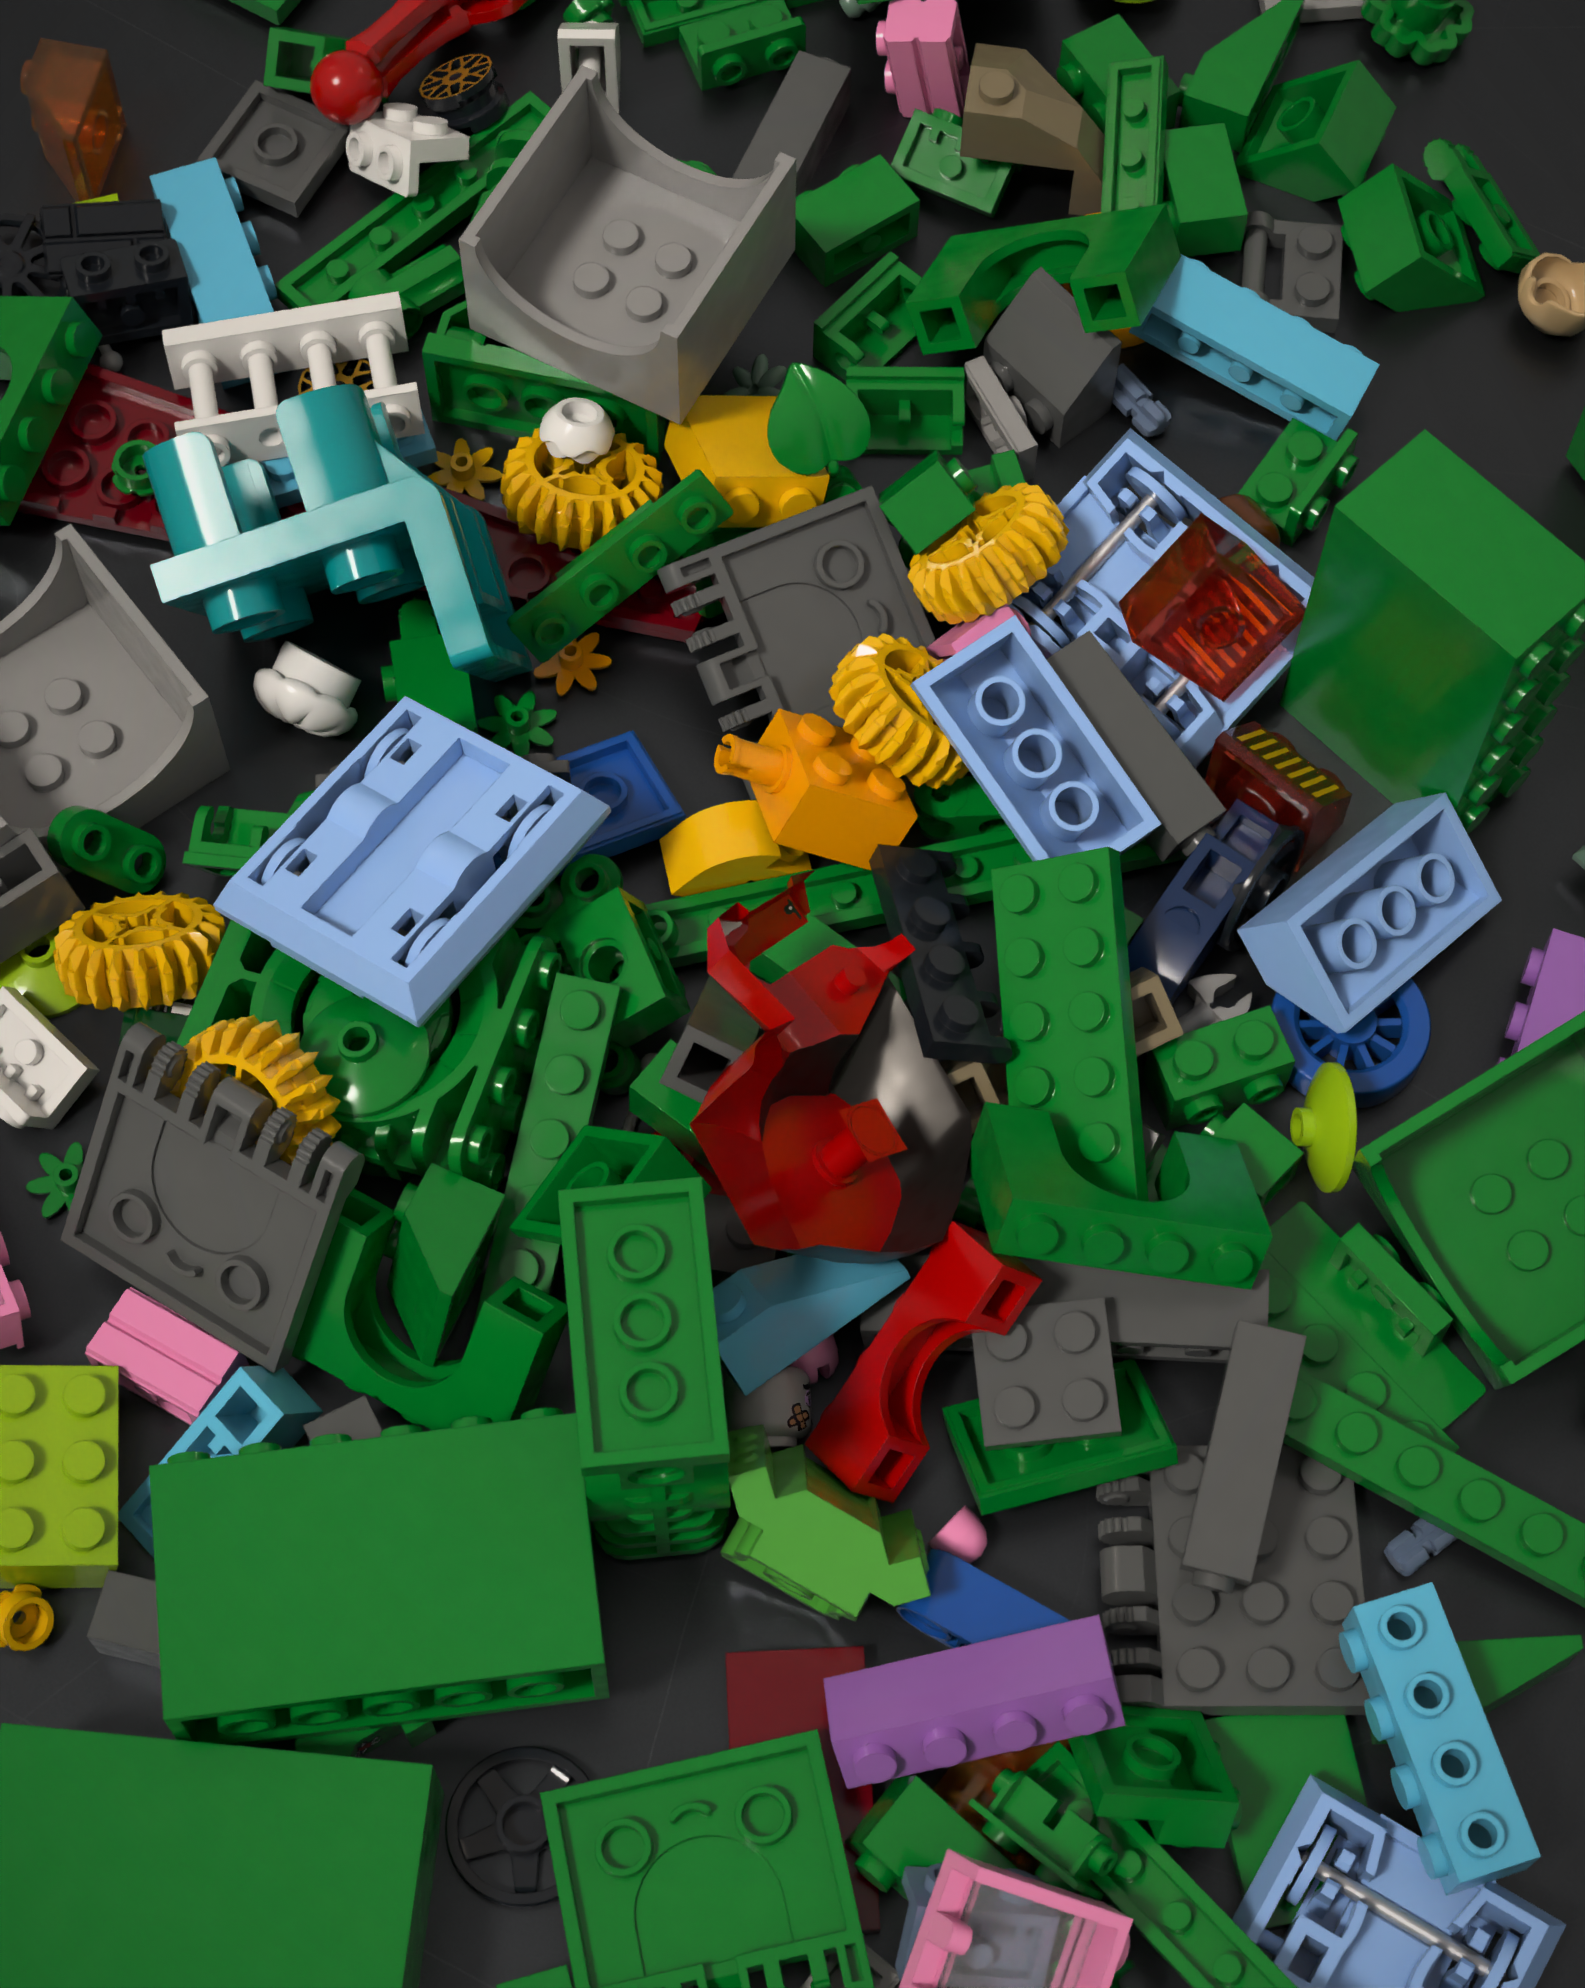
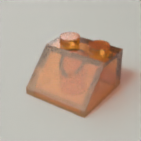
M40 38L33 59L25 61L20 77L21 91L24 95H27L32 111V128L39 134L46 159L74 200L80 202L100 197L126 127L108 51L106 49Z

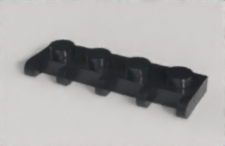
M878 844L869 863L890 939L892 940L902 933L916 949L898 964L923 1057L989 1064H1001L1008 1061L1013 1055L1010 1041L1004 1037L990 1036L985 1018L992 1017L999 1011L996 995L992 992L977 991L971 969L980 966L984 962L982 948L978 943L962 941L957 925L958 920L965 918L970 913L967 898L964 895L948 893L944 878L952 876L957 871L954 855L943 851Z

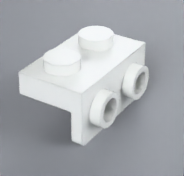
M386 103L383 105V112H375L369 119L359 124L350 125V134L346 140V154L349 160L350 171L404 197H414L418 195L419 163L468 160L470 137L449 128L448 120L444 118L418 114V107L415 105Z
M2 986L0 988V1118L18 1129H23L25 1126L54 1129L100 1070L16 988Z

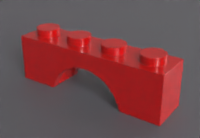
M952 1221L943 1241L933 1245L930 1256L906 1292L897 1299L892 1313L870 1346L858 1358L855 1369L833 1402L821 1414L819 1423L805 1442V1445L852 1492L894 1503L930 1449L921 1421V1397L927 1375L934 1362L948 1346L966 1335L989 1332L1006 1336L1042 1282V1279L1016 1256L993 1253L988 1234Z

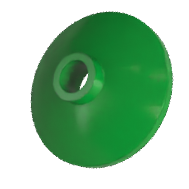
M357 995L338 1000L321 1011L309 1024L300 1042V1049L304 1053L319 1052L314 1062L315 1067L320 1074L333 1075L325 1087L327 1094L341 1101L334 1113L347 1117L374 1116L387 1112L403 1103L416 1091L423 1081L431 1058V1044L425 1025L418 1028L368 998L364 997L362 999ZM361 1039H369V1043L362 1050H348L354 1042Z

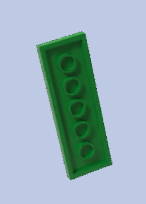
M1103 847L991 869L1003 1037L1010 1041L1013 1051L1012 1057L1005 1062L1009 1106L1049 1111L1065 1160L1088 1182L1124 1198L1149 1202L1120 851L1111 847Z

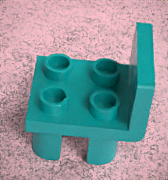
M342 384L320 388L285 399L278 405L276 420L306 512L283 520L281 519L265 467L254 459H244L221 467L213 441L201 432H189L152 447L142 455L174 557L150 565L163 604L208 617L213 634L240 630L243 641L245 643H252L294 632L315 621L307 595L328 588L331 589L333 594L355 591L359 604H369L391 599L426 586L448 657L454 669L492 682H498L533 670L527 648L511 632L507 625V619L515 613L484 517L479 511L460 502L402 458L386 405L383 402L373 404L372 408H370L363 389L358 385Z

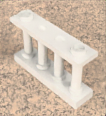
M399 291L162 330L164 349L174 389L190 387L195 418L174 422L176 435L178 437L194 431L207 435L214 443L221 467L244 459H254L259 462L288 457L276 420V409L279 404L274 373L309 368L313 390L336 385L334 363L364 358L369 359L374 389L364 390L370 408H372L373 404L383 402L386 405L396 438L425 434L417 383L412 382L398 385L392 354L409 351ZM250 378L255 409L219 415L214 383Z

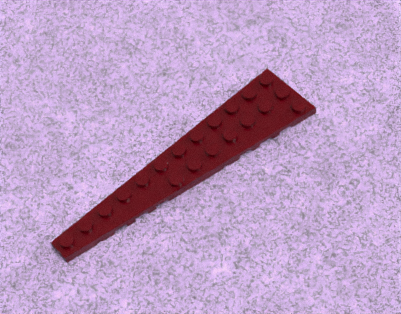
M89 363L17 512L169 541L155 495L140 497L135 493L130 495L122 493L113 483L112 478L115 473L112 471L111 466L116 451L120 446L129 441L146 440L158 445L177 437L174 422L195 419L192 399ZM218 408L219 415L230 413ZM146 470L137 471L136 474L142 475ZM442 487L463 504L479 511L484 517L514 609L519 610L556 581L557 577L555 574L582 553L579 549L570 547L560 552L558 544L552 542L538 544L536 533H520L518 522L507 519V509ZM303 502L278 509L282 520L306 512ZM657 574L594 625L686 642L685 640L690 638L693 633L702 629L707 618L698 612L687 617L683 615L675 617L671 603L696 593V586L694 584L674 593L666 594ZM426 586L416 589L427 592Z

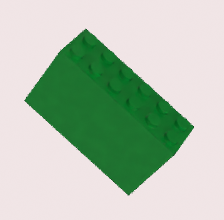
M1424 429L1335 505L1279 705L1392 804L1446 792L1467 834H1469L1488 814L1490 807L1487 804L1500 793L1506 798L1510 797L1529 777L1531 769L1526 765L1544 743V739L1539 734L1556 715L1558 709L1553 705V702L1571 681L1572 677L1566 671L1585 648V642L1580 639L1585 633V561Z
M545 1407L524 1412L520 1420L493 1423V1420L489 1417L471 1416L455 1420L451 1423V1428L423 1431L421 1427L415 1425H398L381 1431L380 1437L352 1440V1437L346 1434H326L310 1440V1446L282 1449L279 1444L262 1442L240 1448L238 1455L211 1458V1455L206 1452L188 1451L170 1456L168 1463L149 1465L163 1720L176 1740L244 1746L610 1698L585 1480L582 1477L576 1413L563 1414L561 1409Z
M1 1723L0 1988H419L445 1793L432 1764Z

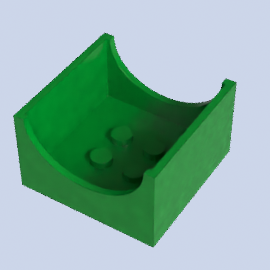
M1585 1011L1362 1147L1354 1158L1352 1169L1425 1283L1432 1286L1444 1299L1448 1308L1447 1313L1453 1318L1452 1325L1494 1390L1512 1385L1585 1340Z

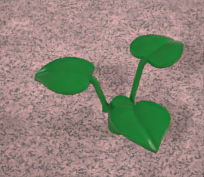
M799 362L791 363L781 390L771 408L767 423L768 444L774 457L781 465L798 474H814L825 467L830 479L823 504L863 489L854 473L849 468L838 464V461H848L859 457L868 447L871 428L869 416L863 403L848 386L828 372ZM975 489L970 492L974 497V501L982 497ZM885 515V518H886L888 524H890L891 526L895 527V526L891 523V521L887 518V516ZM901 537L898 549L905 566L910 570L909 563L916 553L906 540Z

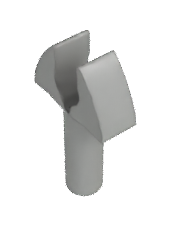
M1227 973L1211 974L1190 980L1186 993L1195 1002L1193 1009L1178 1018L1183 1032L1187 1033L1247 1013L1250 1008L1252 993L1250 992L1241 998L1235 1006L1229 1008L1219 1006L1212 1009L1214 998L1223 995L1233 988L1237 975Z

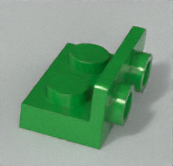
M784 0L765 1L678 27L679 43L701 91L721 85H732L742 79L772 70L786 69L792 65L799 50L806 52V25L801 16L792 18Z
M915 108L890 166L905 183L994 219L1013 173H1020L1024 164L960 156L963 119L940 108H934L932 115Z
M1292 418L1238 494L1247 495L1258 503L1278 527L1281 542L1292 547L1304 528L1312 532L1317 528L1329 507L1330 500L1327 499V496L1334 486L1343 490L1354 475L1360 458L1353 455L1359 433L1347 428L1337 442Z

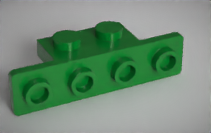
M695 470L656 502L653 503L651 499L557 572L555 574L557 577L556 581L507 619L509 629L538 661H548L658 574L657 570L671 564L731 517L733 509L701 470Z
M1298 1202L1270 1226L1273 1238L1267 1251L1443 1431L1483 1397L1486 1392L1485 1385L1442 1342L1453 1321V1318L1447 1313L1448 1308L1444 1299L1429 1284L1425 1282L1418 1283L1400 1265L1398 1253L1386 1239L1377 1234L1371 1236L1359 1222L1340 1238L1305 1202Z

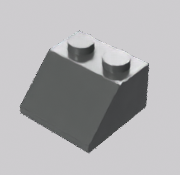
M1040 267L1031 274L984 340L983 356L1009 397L1015 396L1020 401L1026 414L1027 425L1039 435L1044 434L1058 448H1061L1111 411L1122 342L1110 330L1085 333L1074 297Z

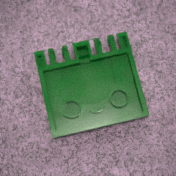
M818 1729L540 1793L575 1988H688L697 1985L698 1988H752L749 1973L764 1970L768 1988H787L785 1987L781 1966L809 1960L813 1979L810 1984L811 1988H832L825 1956L834 1953L838 1955L844 1988H875Z

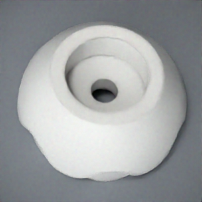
M573 397L560 401L547 411L541 421L539 436L541 441L546 443L547 449L552 456L556 458L569 457L578 463L588 464L599 455L607 454L615 436V430L609 415L600 405L589 399Z

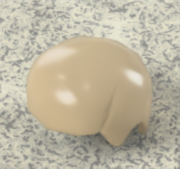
M1544 252L1530 261L1521 270L1518 279L1519 305L1526 318L1543 334L1571 337L1585 329V262H1571L1561 254Z

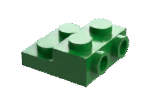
M1121 1705L1125 1726L1099 1731L1090 1735L1068 1738L1097 1817H1111L1121 1821L1133 1819L1148 1820L1157 1844L1173 1845L1180 1848L1194 1846L1225 1849L1230 1831L1238 1828L1242 1816L1241 1794L1238 1788L1233 1787L1222 1762L1220 1745L1218 1742L1213 1741L1201 1711Z

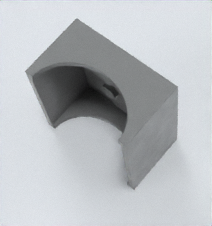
M581 65L458 240L470 329L681 425L795 250L796 158L780 152L774 160L773 170L764 176L753 179L721 177L686 165L659 150L633 130L608 101L602 90L598 72Z
M71 523L55 533V553L47 572L39 584L16 609L0 621V847L31 827L50 853L47 836L51 822L65 808L77 805L101 811L140 828L230 770L209 696ZM92 831L84 839L85 850L90 848V844L93 841ZM57 863L64 875L73 871Z

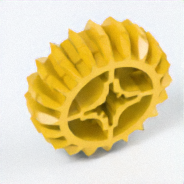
M540 428L534 429L532 437L518 438L516 448L509 450L508 458L504 462L500 493L503 494L502 504L507 508V519L518 522L520 533H536L538 544L548 542L558 544L560 552L570 547L577 548L582 553L648 500L651 499L653 503L662 497L663 492L662 473L656 469V458L644 453L643 444L627 443L625 433H619L613 437L607 454L599 455L588 464H581L569 457L556 458L552 456L547 449L546 443L540 439Z
M1026 482L1017 483L1013 487L1010 485L1002 486L993 494L985 492L979 500L975 501L976 510L919 554L912 557L909 563L911 569L907 577L914 586L913 591L927 612H931L938 622L946 621L949 625L959 624L962 621L966 623L974 622L982 614L991 616L997 608L1005 604L1011 606L1013 599L1020 594L1029 593V587L1037 580L1046 578L1047 569L1058 563L1061 558L1060 553L1064 551L1068 544L1066 536L1069 529L1063 521L1064 515L1048 494L1042 491L1039 485H1028Z
M882 633L879 637L868 636L861 644H856L837 665V671L831 677L833 684L828 692L832 700L835 701L832 708L837 716L845 720L842 728L845 732L855 736L859 741V749H866L875 757L876 764L883 763L889 767L894 777L900 778L905 775L913 785L918 787L924 783L934 789H938L943 784L951 786L958 778L962 779L969 772V769L910 686L912 682L941 664L943 659L937 660L929 655L924 646L913 647L908 639L904 637H899L895 640L891 635Z
M159 891L154 895H142L138 892L132 897L121 898L115 896L113 901L107 903L95 902L90 905V910L77 911L72 914L71 920L59 926V934L54 937L56 948L53 951L56 971H58L59 980L63 984L65 994L75 997L76 1002L79 1004H94L95 1009L99 1010L118 1007L121 1012H125L130 1008L142 1007L148 1011L151 1006L164 1004L171 1007L173 1001L179 999L192 1000L196 997L197 991H200L226 932L224 917H221V914L215 910L214 905L208 904L207 899L200 897L190 899L189 895L183 892L176 895H166L164 891Z
M255 1015L240 1017L237 1020L234 1018L227 1021L221 1020L208 1027L207 1030L193 1036L189 1043L183 1046L187 1049V1061L184 1063L185 1067L182 1077L170 1093L181 1099L182 1093L186 1089L185 1084L188 1082V1077L191 1076L192 1071L197 1068V1065H201L202 1062L205 1063L207 1061L219 1068L222 1074L220 1077L221 1081L228 1076H232L226 1073L228 1064L236 1066L234 1078L273 1101L270 1116L278 1107H284L297 1115L296 1119L298 1121L293 1131L292 1141L280 1157L286 1163L292 1165L293 1159L297 1155L296 1151L299 1148V1144L313 1128L316 1129L318 1127L331 1135V1139H333L342 1127L331 1115L335 1112L341 1101L327 1094L325 1088L333 1075L320 1074L314 1065L319 1052L304 1053L300 1049V1032L287 1033L282 1036L278 1020L260 1023Z

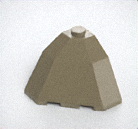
M976 43L963 112L960 156L1072 170L1074 174L1068 214L1083 216L1101 212L1105 135L1084 109L1026 49Z

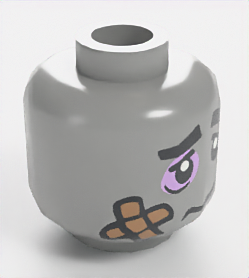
M787 1366L747 1396L742 1393L729 1375L724 1380L723 1393L727 1432L747 1426L763 1424L772 1453L798 1446L797 1440L804 1438L811 1432L813 1427L811 1386L809 1376L802 1369Z

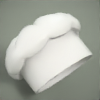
M285 640L273 668H262L255 674L253 688L256 699L265 711L281 719L283 722H288L298 729L305 730L307 733L322 737L344 734L350 731L357 722L358 714L356 709L349 706L361 680L294 643Z

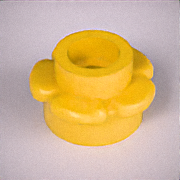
M21 1583L16 1585L11 1592L7 1590L0 1592V1648L7 1645L14 1651L32 1650L40 1646L50 1635L54 1625V1613L49 1602L41 1598L42 1592L38 1587L28 1583ZM18 1611H22L19 1619L16 1622H13L14 1614Z

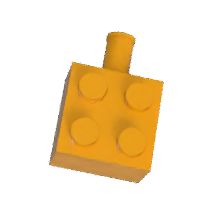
M779 708L758 743L738 738V736L733 734H727L721 740L723 744L731 746V749L719 744L716 748L714 756L715 771L718 774L731 775L750 781L773 843L872 871L869 860L878 844L899 846L918 817L901 777H894L889 767L883 763L876 764L873 755L866 749H859V741L854 735L845 732L841 727L832 725L819 715L813 713L799 715Z

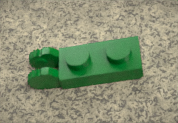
M1442 138L1438 140L1433 139L1432 142H1428V146L1424 147L1425 151L1422 153V161L1425 163L1424 167L1428 168L1427 172L1432 180L1445 182L1455 198L1452 201L1455 213L1463 222L1473 227L1482 242L1479 245V251L1483 258L1498 271L1506 270L1520 274L1521 270L1530 261L1539 256L1540 253L1491 174L1486 171L1478 156L1473 154L1474 151L1470 150L1471 147L1459 143L1454 145L1451 144L1452 141Z

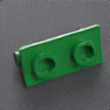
M1006 1768L1000 1772L992 1785V1791L997 1796L990 1806L974 1798L970 1799L968 1804L988 1820L981 1830L995 1843L1013 1855L1017 1856L1019 1851L1024 1848L1041 1863L1034 1873L1046 1884L1072 1893L1077 1890L1096 1899H1102L1104 1893L1092 1885L1090 1881L1095 1873L1100 1877L1105 1876L1116 1864L1118 1853L1111 1848L1112 1839L1105 1833H1101L1069 1808L1055 1829L1048 1826V1823L1063 1802L1036 1782L1026 1771L1020 1770L1015 1773L1010 1768Z

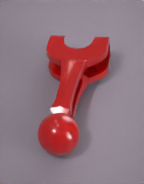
M397 0L371 26L347 40L346 50L334 51L317 63L310 80V93L314 105L325 118L341 125L359 124L369 119L377 111L382 98H388L400 80L427 55L446 42L468 32L473 25L497 21L512 15L527 0Z

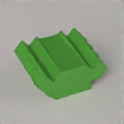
M763 1424L747 1426L727 1432L730 1462H728L729 1484L739 1519L720 1552L722 1557L820 1614L836 1620L845 1617L856 1621L871 1593L892 1606L931 1596L927 1578L929 1565L921 1530L916 1528L911 1508L881 1517L875 1497L852 1492L834 1473L807 1458L803 1444L772 1453Z

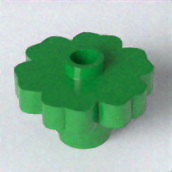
M1363 0L1360 10L1364 19L1375 24L1372 28L1371 36L1377 44L1383 46L1393 57L1400 58L1409 53L1412 59L1420 65L1446 61L1455 47L1462 45L1471 32V19L1474 14L1473 6L1466 0Z

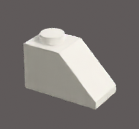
M594 21L584 23L563 22L558 28L557 37L562 92L581 65L598 72L602 90L610 104L619 114L621 73L619 23H599Z

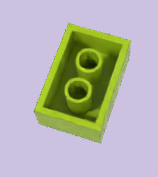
M0 1365V1589H14L16 1585L21 1583L32 1584L38 1588H103L108 1570H117L119 1366Z

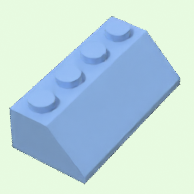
M1016 615L911 683V688L1032 861L1103 847H1111L1120 851L1121 856L1143 841L1161 825V822Z
M1446 792L1394 803L1237 929V932L1267 986L1336 1033H1345L1493 909L1502 899Z

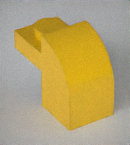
M757 800L728 802L699 811L682 821L659 840L671 895L684 897L746 884L750 880L760 881L812 870L807 852L773 843Z

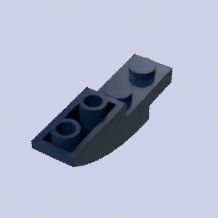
M1236 799L1214 829L1217 836L1213 837L1208 833L1205 834L1128 946L1129 971L1132 972L1145 967L1157 974L1171 1005H1173L1216 946L1215 942L1224 928L1236 899L1232 891L1234 884L1248 878L1256 863L1267 850L1279 825L1239 799Z

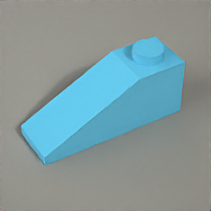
M799 1254L740 1269L713 1288L720 1364L742 1393L747 1396L911 1277L898 1259L875 1264L837 1263Z
M240 1366L159 1464L168 1463V1458L174 1454L188 1451L206 1452L211 1455V1458L238 1455L240 1448L262 1442L279 1444L282 1449L293 1448L306 1433L303 1425L317 1419L323 1413V1410L284 1368L272 1373L263 1366ZM149 1475L118 1512V1519L154 1558Z

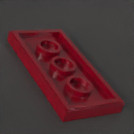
M864 1646L725 1652L729 1749L818 1729L862 1933H880L878 1888L871 1884L854 1867V1863L859 1856L844 1843L873 1807L872 1784L851 1789L846 1787L831 1744L823 1678L865 1669Z

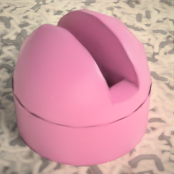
M833 1334L789 1365L805 1371L809 1376L810 1384L818 1382L817 1368L826 1379L835 1372L839 1363V1357Z
M965 1505L927 1544L932 1549L948 1552L970 1564L983 1554L987 1546V1532L981 1520Z

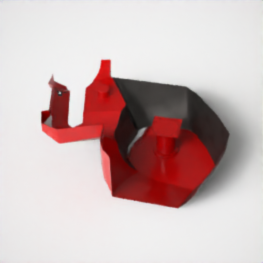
M813 870L792 875L787 883V890L751 912L739 902H736L707 928V972L757 1022L765 1033L717 1078L708 1089L697 1115L689 1124L754 1245L837 1263L875 1264L913 1255L943 1241L961 1198L972 1141L971 1115L938 1059L923 1057L914 1019L888 977L889 972L916 950L902 933L891 941L874 947L845 948L831 945L771 985L757 979L749 971L751 960L808 922L807 914L810 913L804 880L815 871Z

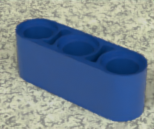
M931 1549L927 1554L929 1565L927 1578L931 1596L898 1605L896 1608L898 1614L910 1625L951 1649L1070 1621L964 1560L940 1549Z

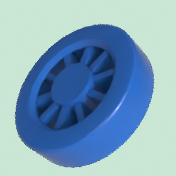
M1412 978L1345 1033H1336L1277 992L1271 1005L1272 1011L1295 1059L1288 1083L1306 1096L1315 1072L1321 1064L1325 1063L1321 1059L1322 1057L1330 1054L1336 1058L1335 1062L1340 1063L1343 1067L1345 1060H1353L1357 1070L1346 1069L1353 1086L1356 1109L1381 1104L1405 1089L1417 1074L1430 1042L1431 1018L1429 1008L1423 993ZM1394 1004L1401 1015V1018H1377ZM1300 1012L1312 1020H1299ZM1384 1038H1400L1396 1046ZM1305 1040H1320L1310 1048ZM1370 1055L1380 1060L1381 1063L1374 1065Z

